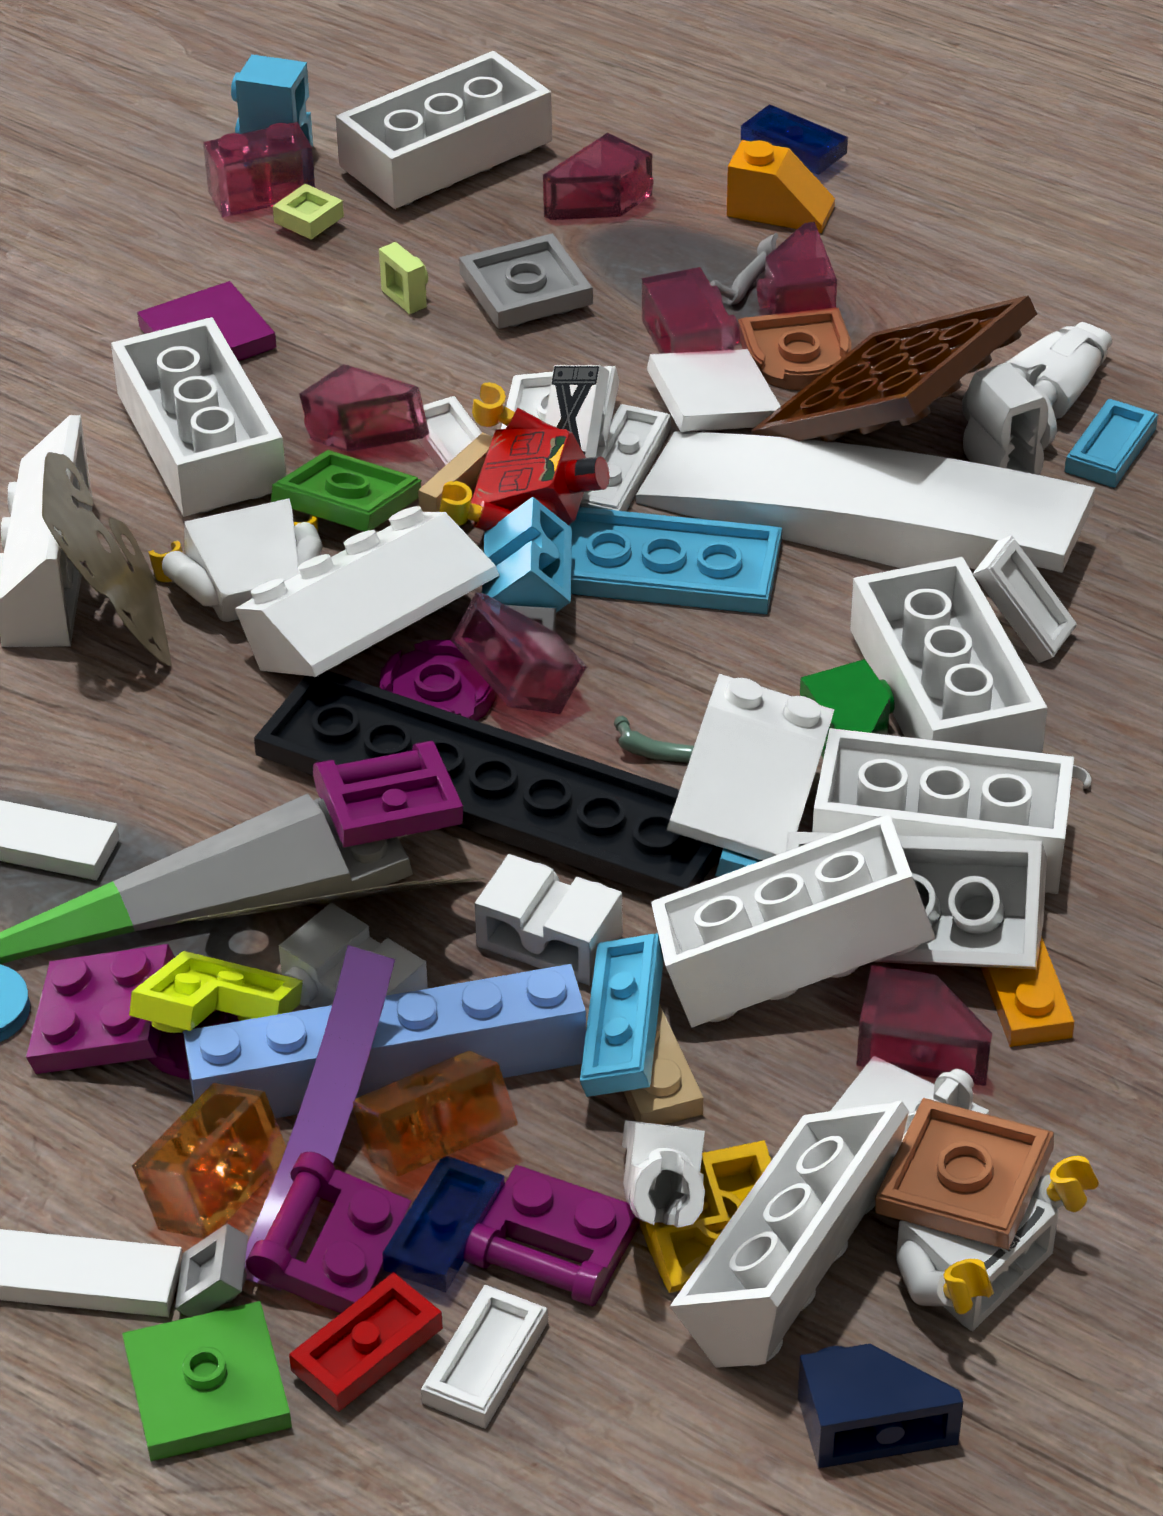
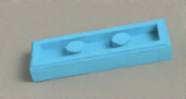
M658 933L597 943L580 1083L586 1097L648 1088L651 1085L664 962Z

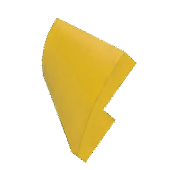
M765 1140L702 1153L700 1173L704 1174V1205L702 1213L693 1225L677 1228L674 1225H666L660 1222H655L653 1225L640 1220L639 1224L645 1241L669 1293L680 1291L771 1162Z

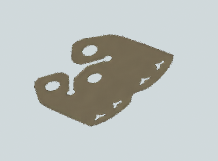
M48 452L44 460L42 518L65 555L93 589L110 600L117 614L136 639L159 661L167 666H172L156 583L136 539L125 523L113 517L109 518L110 529L126 559L133 567V573L129 569L127 561L115 539L93 512L82 507L78 508L74 504L72 496L76 501L91 507L94 504L92 495L75 464L64 454ZM66 469H69L76 477L80 490L76 489L71 483ZM55 528H56L57 530H60V531L62 532L64 541H63L61 535L55 530ZM97 531L106 539L111 553L107 552L101 545L97 537ZM122 534L132 544L135 555L131 554L122 540ZM84 561H85V563H86L88 569H87L86 567L82 566V564H81L80 562H84ZM124 612L129 613L131 615L132 621L125 615ZM153 638L156 645L151 644L149 639Z

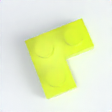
M182 951L132 991L129 1016L152 1021L151 1024L154 1028L164 1032L181 1033L185 1030L191 1031L215 1010L237 1015L239 1021L289 1013L300 1004L303 980Z

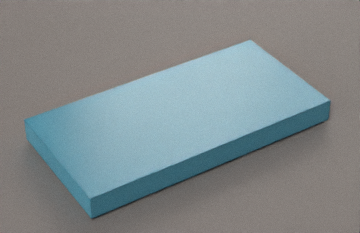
M579 507L576 520L569 525L572 528L571 594L768 614L782 543V527Z

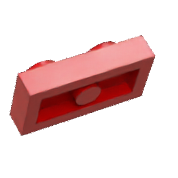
M393 1272L289 1353L291 1371L336 1411L340 1412L443 1329L442 1311Z

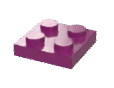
M163 944L50 961L26 1055L35 1074L157 1057L162 1031L154 1028L151 1024L152 1021L129 1016L131 993L136 987L175 958L170 946Z

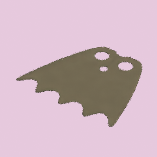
M485 878L437 879L423 882L419 880L202 916L177 922L214 920Z

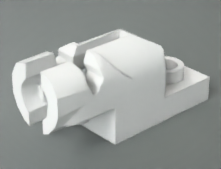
M625 1120L622 1147L627 1149L623 1184L626 1201L638 1219L653 1225L655 1222H660L666 1225H674L677 1228L694 1224L702 1213L704 1205V1174L700 1173L705 1131L688 1127Z

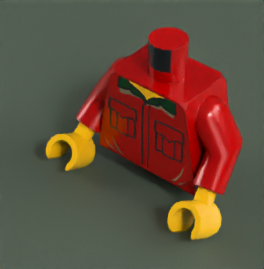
M483 383L480 389L482 401L478 399L473 400L472 414L475 421L485 427L495 426L499 423L507 427L506 429H498L494 432L473 497L469 486L459 481H449L443 486L439 512H446L458 526L465 524L469 519L474 521L475 528L487 531L496 526L500 520L531 497H534L567 525H570L576 520L584 492L604 490L608 487L610 479L608 464L601 456L586 458L576 438L570 431L552 426L520 408H517L514 412L505 407L506 395L502 387L495 383Z

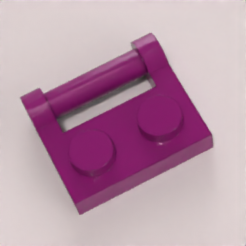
M433 741L416 743L413 745L412 751L336 765L334 760H328L313 764V776L318 796L324 799L343 848L462 824L463 805Z
M303 1152L299 1155L290 1172L293 1183L265 1239L259 1240L254 1244L246 1260V1267L253 1276L266 1283L341 1314L374 1288L407 1217L412 1200L335 1169L333 1163L319 1153ZM317 1196L334 1203V1206L307 1262L304 1263L293 1258L289 1251Z
M515 1165L482 1223L476 1224L472 1229L466 1243L464 1260L467 1263L484 1269L488 1268L490 1264H494L571 1292L572 1300L593 1307L600 1299L638 1229L640 1219L633 1214L630 1205L625 1201ZM508 1237L582 1264L580 1266L505 1239Z

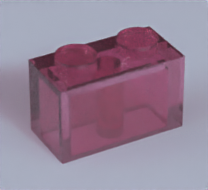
M298 122L289 124L276 123L266 129L243 134L230 133L222 136L220 139L203 142L208 192L222 218L273 207V205L304 184L315 188L312 146Z
M701 267L642 278V322L660 354L734 350V346L740 344V329L736 317L733 314L728 315L723 307L719 288L716 285L711 286Z

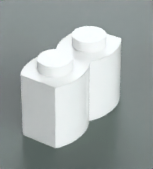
M1009 362L976 372L967 392V407L971 418L966 426L963 437V449L966 457L974 463L1040 475L1044 461V452L1039 441L1046 429L1049 414L1045 398Z

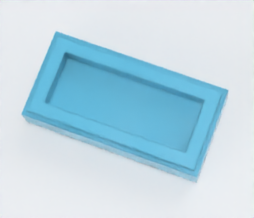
M1108 399L1067 455L1064 472L1115 488L1156 430L1158 414Z

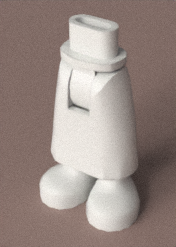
M1080 322L1075 327L1066 326L1059 331L1045 336L1007 361L1047 402L1048 422L1044 434L1039 441L1043 450L1055 439L1057 433L1056 419L1062 418L1091 381L1098 367L1106 359L1107 349L1112 344L1111 335L1107 331L1085 322ZM967 390L962 399V410L966 420L969 422L971 414L967 407Z

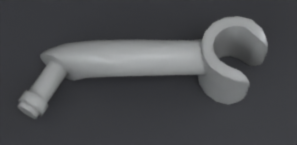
M774 233L759 243L757 247L758 256L736 277L731 288L717 280H713L709 285V290L714 294H720L728 298L727 302L729 305L740 303L749 287L767 267H777L795 256L797 244L794 241H789L778 251L776 247L778 234Z

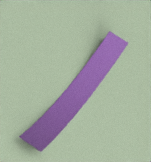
M350 945L347 946L323 1039L295 1125L266 1201L247 1243L245 1259L246 1280L282 1290L253 1276L246 1267V1260L254 1244L259 1240L265 1239L293 1183L290 1172L299 1155L303 1152H315L327 1157L334 1163L370 1055L395 963L393 958ZM316 1196L289 1251L295 1259L312 1221L320 1197Z

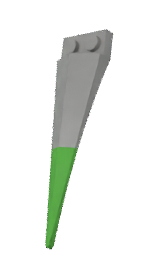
M307 793L0 932V964L72 945L181 923L177 922L180 920L386 886L413 875L410 860L398 837L343 848L324 799L317 798L313 800Z

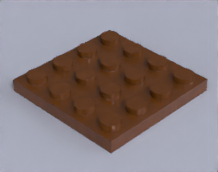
M1029 295L874 332L753 428L751 432L753 435L786 437L797 441L820 437L822 441L829 442L854 429H859L861 434H867L896 420H899L902 426L915 423L931 412L929 405L932 402L957 391L962 386L960 379L963 376L988 365L992 361L990 354L994 350L1007 346L1022 336L1020 329L1033 319L1037 312Z

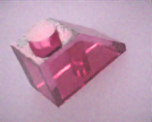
M606 133L543 175L544 217L550 220L621 217L652 196L654 184L652 177L653 154L612 134Z
M815 222L804 223L766 256L765 278L758 279L757 296L760 309H768L769 314L773 315L836 308L837 279Z
M343 364L299 393L305 416L304 424L309 433L310 440L346 452L422 439L429 434L418 386Z
M475 593L450 639L505 704L511 708L561 714L587 668L585 663L557 633L483 593Z
M872 965L859 1021L856 1065L865 1067L872 1057L876 1056L914 1075L938 1078L940 1074L951 1072L953 1069H961L971 1076L974 1084L986 1086L992 1032L937 975Z

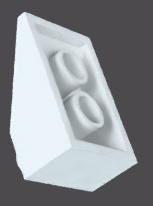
M719 674L667 830L759 860H765L786 852L787 832H797L834 709L821 706L814 700L804 696H789L761 687L750 679L732 678Z

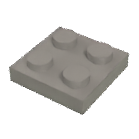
M553 233L459 257L460 275L498 329L508 326H519L527 321L554 314L568 313L573 309L593 304V287Z

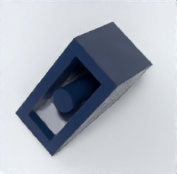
M872 1344L846 1348L830 1346L816 1353L800 1355L798 1401L818 1469L959 1445L963 1399L960 1390Z

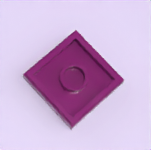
M230 281L137 312L139 327L145 334L213 317L238 361L277 348L275 332Z

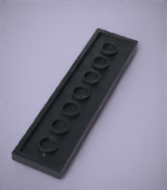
M325 671L316 677L305 676L254 737L256 756L313 775V764L317 762L334 760L335 764L339 765L412 751L413 745L416 743L433 741L463 805L462 824L456 826L661 898L702 883L723 850L721 847L667 830L680 791L679 789L330 671Z

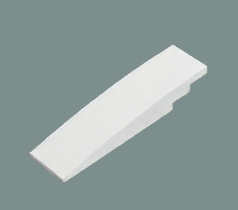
M675 431L638 490L636 503L698 519L782 527L783 540L897 568L963 557L969 568L977 569L997 541L1012 535L1034 566L1062 573L1092 509L1095 487L1007 468L893 449L808 439L797 441L786 437Z

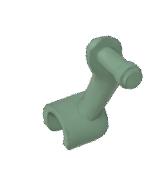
M619 716L615 719L614 726L621 735L618 743L624 750L650 759L689 763L694 748L693 745L653 740L638 731H632L626 717Z

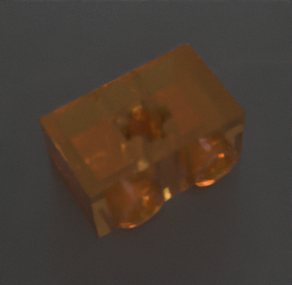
M466 1051L352 1101L354 1104L353 1110L370 1161L398 1177L518 1125L499 1063L472 1051Z
M213 1083L132 1167L159 1230L205 1239L227 1224L228 1220L254 1192L266 1183L270 1175L279 1167L286 1145L265 1091Z

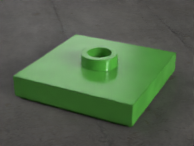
M327 450L272 484L271 502L289 498L294 510L365 532L373 530L392 515L417 500L422 480L412 475Z
M261 1301L122 1333L150 1462L292 1428L290 1410Z

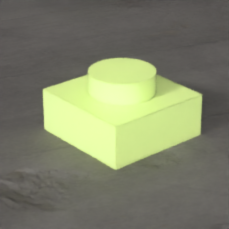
M304 184L273 205L274 223L312 240L344 217L343 200L308 184Z
M397 242L379 248L381 291L409 314L426 308L428 273L423 262L418 257L410 254Z

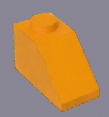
M742 140L728 165L726 216L822 234L835 207L833 195L790 148L774 146L766 141Z

